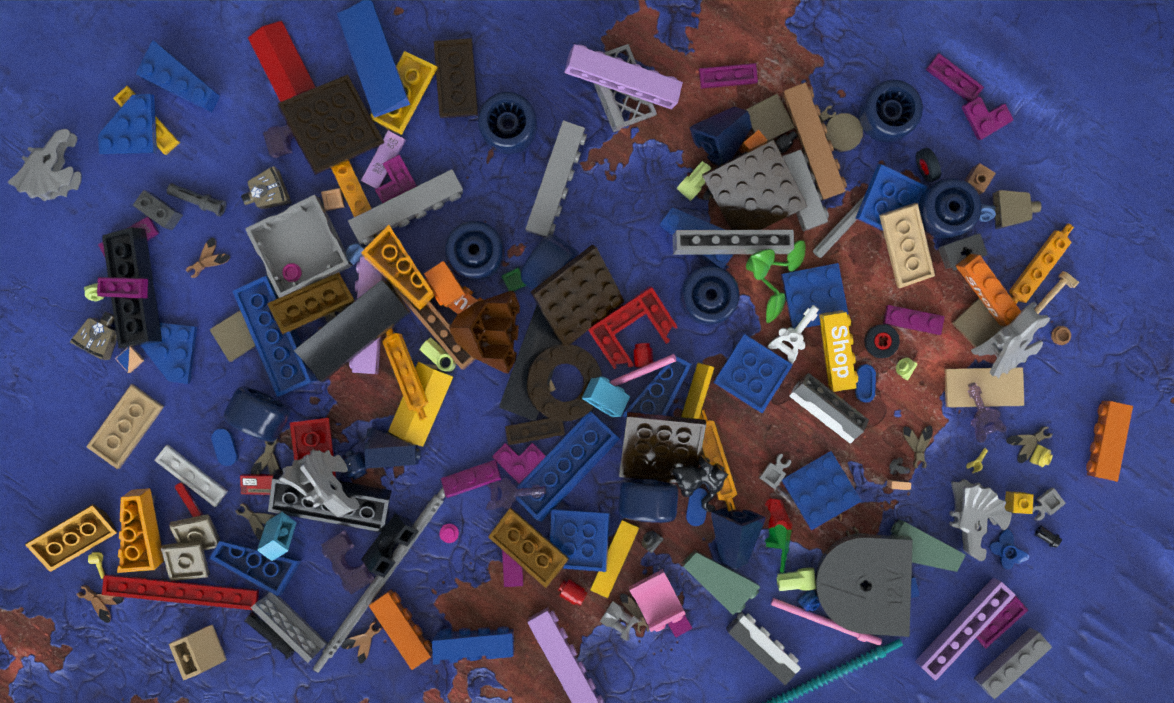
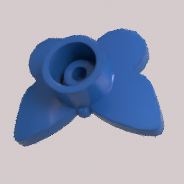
M1008 528L1000 533L999 541H993L989 545L990 550L994 554L1000 555L1001 565L1005 569H1011L1014 563L1019 564L1029 559V555L1026 552L1016 548L1013 534Z

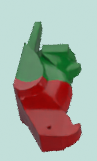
M769 499L765 503V506H768V510L771 513L768 524L769 537L764 542L766 547L782 549L780 572L784 573L793 524L787 515L782 500Z

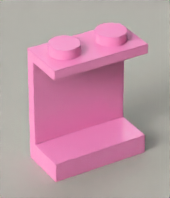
M663 569L629 586V590L635 598L651 632L654 630L656 632L661 631L671 621L676 623L683 619L685 611Z

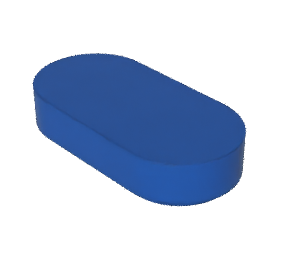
M863 364L856 369L858 382H856L855 396L860 402H870L875 397L876 372L871 365Z
M225 428L215 430L211 439L219 463L224 466L235 464L238 460V452L232 433Z
M700 487L688 498L686 519L692 526L702 525L706 518L707 511L701 507V499L708 493Z

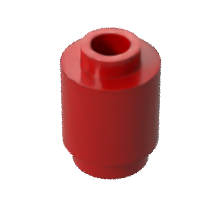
M650 343L635 344V349H633L635 368H641L653 363V350L650 348Z
M570 579L567 582L563 580L558 588V591H560L559 596L573 605L577 604L580 606L588 593L584 591L583 587Z

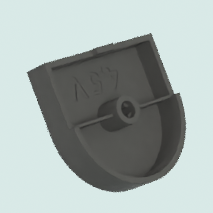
M858 533L845 536L834 542L822 555L816 571L817 594L826 614L839 626L852 632L910 637L912 538L910 536ZM864 580H868L869 584L863 586L861 583H863Z

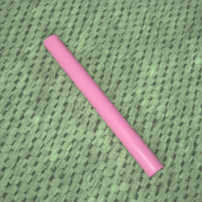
M672 354L611 380L610 384L619 386L676 362V356Z

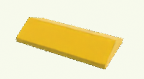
M406 51L402 54L397 68L410 105L375 118L372 113L370 114L374 122L401 135L438 68Z
M418 362L415 369L429 402L423 407L427 418L419 421L417 412L409 411L403 396L388 432L402 440L423 447L453 376Z

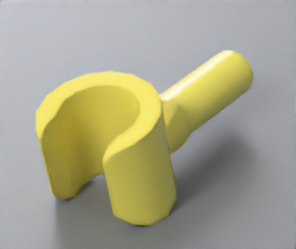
M984 448L976 460L967 463V469L974 467L972 473L981 471L983 468L981 462L988 450Z
M92 552V554L88 555V562L96 564L100 577L103 579L105 575L102 567L103 554Z

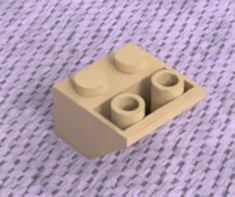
M213 624L180 637L169 644L183 681L227 660Z

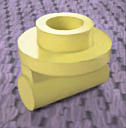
M1037 444L1029 462L1040 467L1049 465L1053 457L1051 450Z

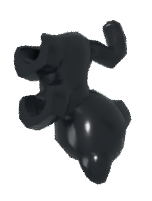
M701 455L698 459L700 468L687 465L673 469L676 482L684 497L693 495L695 490L702 484H705L709 492L701 499V507L708 512L716 510V507L708 504V502L715 497L716 493L722 490L724 481L729 475L724 472L723 466L718 463L712 465L709 458Z

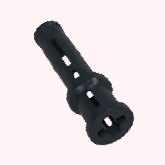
M251 612L246 617L244 622L272 644L271 646L274 650L277 649L285 655L286 660L292 656L295 650L267 623L254 614V612Z

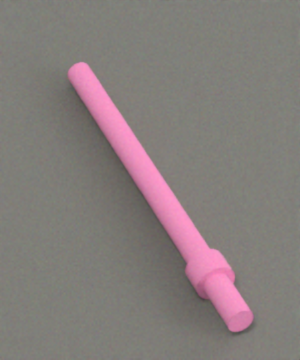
M775 598L771 601L772 606L852 635L862 642L868 641L878 646L882 643V638L849 631L829 618Z

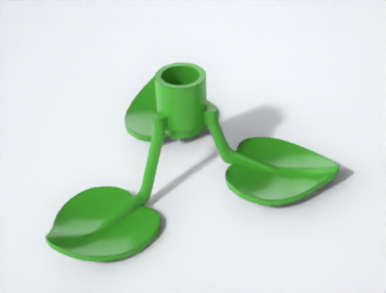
M804 240L794 243V250L787 255L788 261L786 262L774 261V251L765 249L751 255L746 263V269L753 272L755 279L762 280L774 291V295L770 297L767 304L766 323L772 322L782 312L785 305V294L779 293L764 277L767 275L771 265L788 266V270L791 272L798 269L805 257L806 247Z

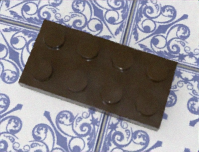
M472 38L434 41L435 66L438 67L436 79L440 119L478 116Z

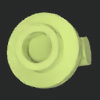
M98 283L84 287L87 299L99 301L104 298L97 296Z
M903 358L897 363L896 372L903 379L909 380L917 363L910 358Z

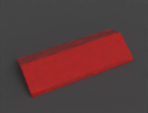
M282 21L262 26L248 37L280 102L316 88Z
M329 418L290 423L294 461L303 459L312 450H320L323 453L329 450L330 454L334 456ZM332 472L333 476L336 478V472Z

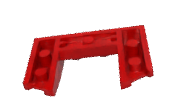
M651 286L601 319L588 330L613 369H616V364L627 363L628 367L634 366L615 337V334L646 314L665 344L670 341L666 336L671 328L677 329L678 327Z

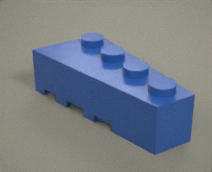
M673 207L659 225L671 235L676 230H725ZM734 254L699 256L712 266L723 269Z
M676 356L677 361L664 366L622 416L626 418L627 412L666 416L692 364Z
M488 627L478 628V631H471L470 628H461L459 631L451 632V629H441L432 640L433 665L440 664V660L446 659L449 663H456L463 658H467L469 661H477L482 659V656H486V659L513 657L514 629L498 627L497 630H490Z

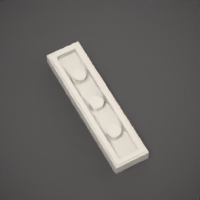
M166 445L154 460L214 507L218 506L228 493V490L169 445Z

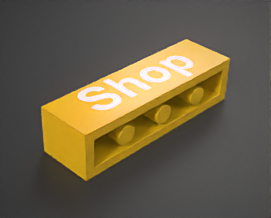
M842 310L819 314L829 389L833 392L855 389L858 375L854 371L853 366L856 363V358L851 350L853 336L851 333L849 334V326H851L850 316Z

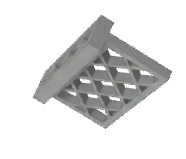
M629 44L604 52L607 56L615 58L618 53L626 51L628 56L627 63L630 61L631 64H636ZM593 83L613 132L657 115L653 103L616 90L613 93L610 88ZM616 92L626 96L624 104L615 100ZM628 98L638 101L636 110L626 106ZM640 104L647 105L650 113L643 114L638 112ZM624 109L633 113L631 120L624 122L622 117Z
M269 592L251 607L307 663L328 643L280 596Z

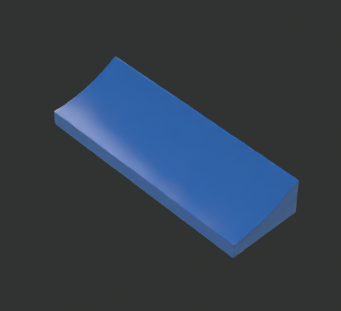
M362 0L356 5L337 13L374 118L410 105L373 1Z
M264 276L233 290L235 299L276 396L280 397L318 381L312 370L294 351L302 344L297 330L293 329L282 334L267 303L279 298L269 277Z
M590 411L520 483L511 495L537 521L542 522L551 513V510L572 491L620 438Z

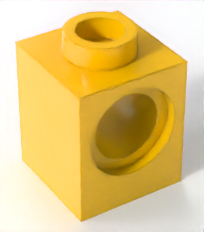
M1006 491L1005 510L1012 513L1033 514L1034 495L1025 492Z

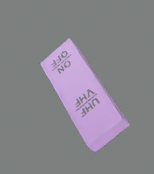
M389 130L383 139L385 143L379 146L361 179L362 182L375 189L382 186L388 175L382 163L397 156L406 142L404 138Z

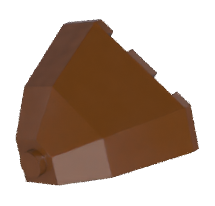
M508 291L474 303L459 313L449 327L455 342L471 357L504 373L510 372L517 358V352L514 351V340L518 341L519 325H515L516 315L520 312V305L515 292Z

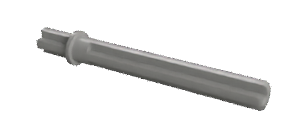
M864 196L813 249V253L817 257L822 258L854 224Z

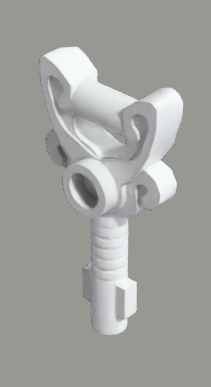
M812 305L810 309L807 308L803 314L805 316L795 329L792 327L788 329L781 328L779 330L780 336L774 338L769 343L768 348H778L788 355L789 362L793 364L796 360L798 349L802 350L806 346L801 333L811 320L814 321L817 317L819 308L815 305ZM782 341H789L793 345V349L785 345Z

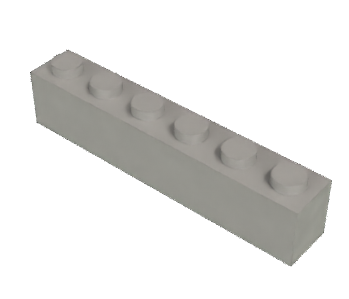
M563 120L526 226V232L544 238L554 234L556 224H553L555 217L560 216L562 206H560L561 200L566 199L569 190L566 188L567 182L573 179L575 170H572L574 163H578L581 152H578L580 145L584 146L587 134H584V127Z
M450 170L348 220V223L359 244L364 243L367 245L388 225L392 229L397 226L400 228L410 223L409 220L415 217L420 219L427 215V211L434 209V211L444 206L443 203L449 200L451 202L461 198V194H463V189L453 170Z
M676 230L672 235L673 255L755 254L765 249H771L775 254H789L794 250L793 230Z

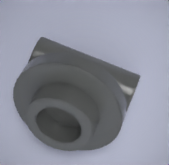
M901 457L897 460L893 459L889 466V469H891L890 474L895 475L897 472L909 474L910 468L902 466L903 459Z
M649 531L642 538V546L652 554L664 538L654 531Z

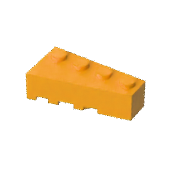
M390 225L361 252L363 257L419 310L434 297L432 290Z
M151 489L131 490L121 497V531H119L121 542L120 549L118 550L120 563L117 573L155 570L164 562Z

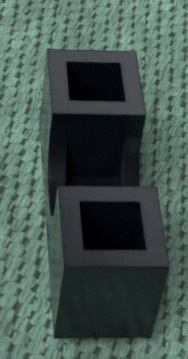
M395 513L361 558L362 562L370 572L385 578L396 563L392 558L394 547L398 543L408 547L419 531L409 519Z

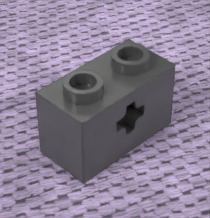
M146 190L142 191L133 204L135 208L163 228L173 230L183 216L156 195Z
M980 233L938 248L945 269L952 268L953 271L958 270L955 265L969 254H978L981 257L988 255ZM965 251L966 254L962 256L960 252Z

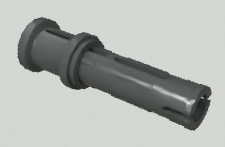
M170 183L167 187L168 195L198 205L203 211L208 210L221 217L226 210L227 203L225 200L219 201L212 198L209 194L201 195L177 186L174 183Z

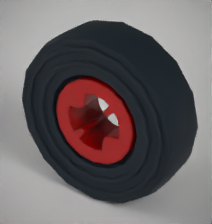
M923 148L916 152L917 166L923 178L927 182H933L941 178L940 164L934 152L930 148Z
M880 324L868 330L864 343L868 353L872 356L888 358L898 350L900 339L894 328L889 325ZM879 337H880V338H884V337H885V339H886V340L884 341L885 346L878 344L879 341H880V340L878 339Z

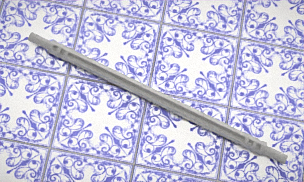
M443 487L437 495L433 496L413 524L419 531L408 547L402 544L397 546L392 553V558L396 563L385 578L379 575L375 577L322 651V656L313 667L314 671L319 673L327 660L333 657L440 508L445 497Z

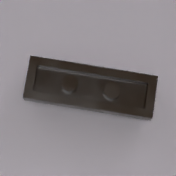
M550 418L505 426L508 445L565 435L563 421Z

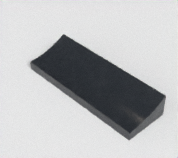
M130 227L102 235L108 277L148 279L147 298L111 297L118 348L162 342L146 229Z
M381 280L294 351L312 370L318 380L324 382L411 312L389 281Z
M538 304L534 310L499 405L500 409L536 421L539 411L532 404L527 392L526 383L529 367L536 356L543 350L561 344ZM555 367L549 373L547 379L548 386L554 373Z
M277 469L272 478L268 512L278 514L283 512L289 516L382 532L385 528L392 490L339 481L348 498L355 497L360 506L357 510L349 512L343 517H337L323 504L314 507V503L306 500V496L300 491L280 481L279 478L283 475V470Z

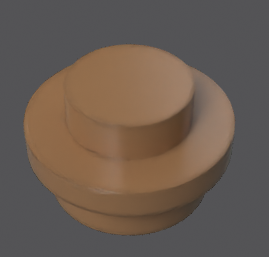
M1065 326L1055 327L1051 332V339L1057 345H1065L1071 339V332Z

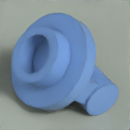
M982 204L979 221L987 222L992 220L996 215V207Z
M359 243L349 245L346 249L348 261L353 265L360 261V257H363L361 252L365 248Z

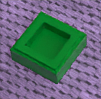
M519 268L502 275L509 291H516L526 286L521 280Z

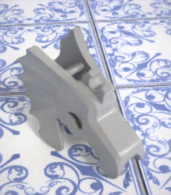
M61 129L55 131L43 148L28 147L27 150L31 154L28 158L23 155L22 159L25 161L23 167L8 183L15 186L18 192H26L32 199L40 197L43 201L55 199L57 196L67 197L69 190H78L82 180L81 173L79 171L74 172L71 166L61 170L65 164V150L69 146L75 147L78 140L77 136L70 133L68 129Z
M1035 302L1026 306L1009 325L1004 326L987 342L971 350L974 355L994 354L997 357L990 370L992 376H996L999 379L1002 373L1008 374L1012 368H1016L1021 362H1026L1030 355L1037 354L1043 345L1041 340L1027 346L1033 340L1035 332L1040 327L1046 326L1050 321L1047 315H1039L1035 312L1034 309L1037 306Z
M312 450L303 459L293 461L292 466H286L282 469L283 475L279 480L300 491L306 496V500L314 503V507L323 504L337 517H343L347 513L357 510L360 506L355 497L348 498L342 490L341 483L332 474V472L345 473L348 471L347 465L340 455L334 457L330 454L329 450L325 453L320 450Z
M962 479L959 482L953 481L951 486L955 499V510L950 511L949 515L954 517V522H949V525L961 529L964 551L975 559L983 561L986 558L987 551L981 547V540L983 535L987 533V520L989 519L993 525L998 524L1001 529L1006 530L1010 524L1012 513L1005 510L1006 501L1000 500L997 493H994L991 488H985L978 482L971 484L966 479Z

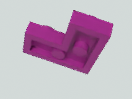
M981 96L961 106L978 140L984 139L1013 121L1005 103L988 112Z
M400 155L382 163L392 180L375 189L382 203L417 187Z
M505 443L492 457L520 483L546 455L532 443L519 456Z

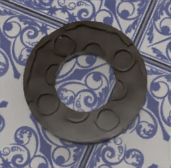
M571 344L551 346L536 356L529 367L526 383L527 392L534 407L544 416L558 421H573L588 414L594 406L583 400L582 397L591 378L602 376L595 358L585 349ZM560 364L575 366L583 377L581 393L571 401L562 402L555 399L548 389L547 379L549 373Z

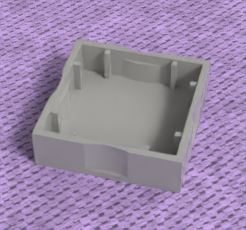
M316 195L290 206L278 215L270 216L245 228L257 254L264 262L267 275L279 298L353 266L348 261L346 250L325 211L321 199ZM294 263L301 268L302 275L298 281L288 282L284 279L282 270L285 265Z

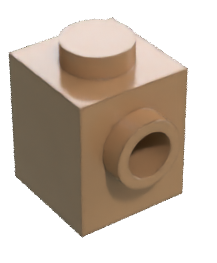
M978 163L972 167L965 181L970 183L980 195L984 193L996 173Z

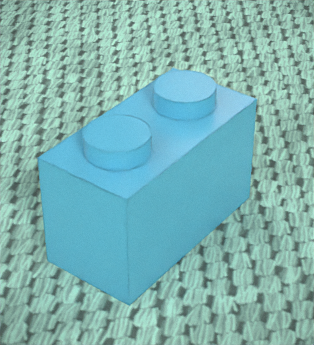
M600 376L598 378H591L582 399L610 417H621L630 396L624 393L625 390L623 388L610 384L609 379Z
M283 512L268 520L257 550L271 561L289 550L297 522Z

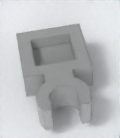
M781 453L776 456L775 465L769 462L758 477L774 489L777 488L786 475L782 471L783 468H787L791 464L789 459L786 463H781L780 460L783 457Z
M1054 488L1048 489L1036 499L1039 504L1037 506L1033 505V512L1038 510V515L1034 519L1040 521L1044 518L1045 512L1048 515H1052L1066 504Z

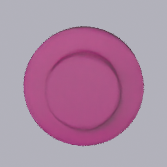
M289 263L283 268L282 275L286 281L296 282L300 279L302 271L297 264Z
M445 524L440 529V538L444 542L452 543L457 540L459 530L454 524Z

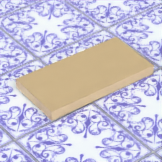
M918 203L880 214L879 217L897 287L902 288L934 277L935 273Z
M991 368L945 369L946 407L1024 406L1023 368H1012L1008 374L1002 373L999 379L990 374Z
M131 384L86 447L116 469H120L164 406L137 386Z

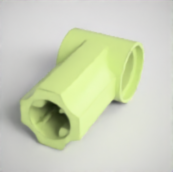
M702 161L676 189L692 201L705 184L702 174L712 168Z
M431 337L419 349L442 371L450 372L456 367V362ZM445 358H449L451 361L448 368L442 366V361Z
M801 568L795 572L777 573L776 578L779 591L793 589L807 591L816 589L814 568Z

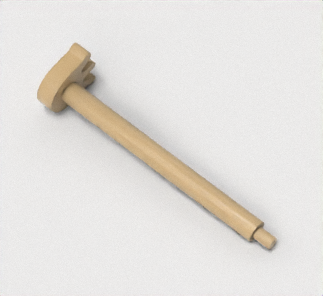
M1062 271L1058 275L1060 281L1035 307V312L1039 314L1065 284L1069 288H1075L1079 281L1067 272Z

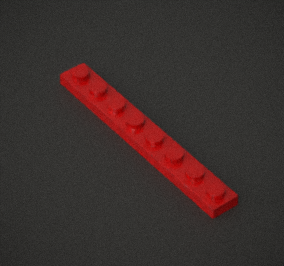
M107 574L103 577L102 595L252 610L251 607L258 602L259 590Z

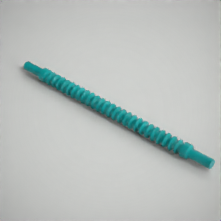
M899 638L887 645L877 646L875 650L871 649L870 653L866 652V655L861 654L860 658L856 656V660L846 661V665L841 664V667L836 666L835 670L832 668L831 672L821 673V677L817 675L816 679L811 678L812 681L809 682L807 680L806 684L802 683V686L797 685L796 689L792 687L791 691L787 690V693L782 692L781 696L777 695V698L772 697L771 701L767 699V703H789V700L794 701L793 698L796 697L798 699L799 695L803 697V693L808 694L809 690L813 692L814 688L818 689V686L823 687L824 683L828 685V681L833 682L834 678L838 680L839 676L843 677V674L848 675L849 671L852 673L853 669L858 670L859 666L863 668V664L868 665V662L873 663L874 659L877 661L878 657H886L887 653L903 646V643Z

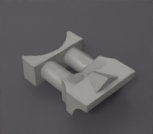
M612 601L600 622L606 627L615 628L622 634L621 638L629 641L630 628L635 623L642 622V620L636 616L631 617L624 611L623 606ZM620 619L628 624L627 627L619 622Z

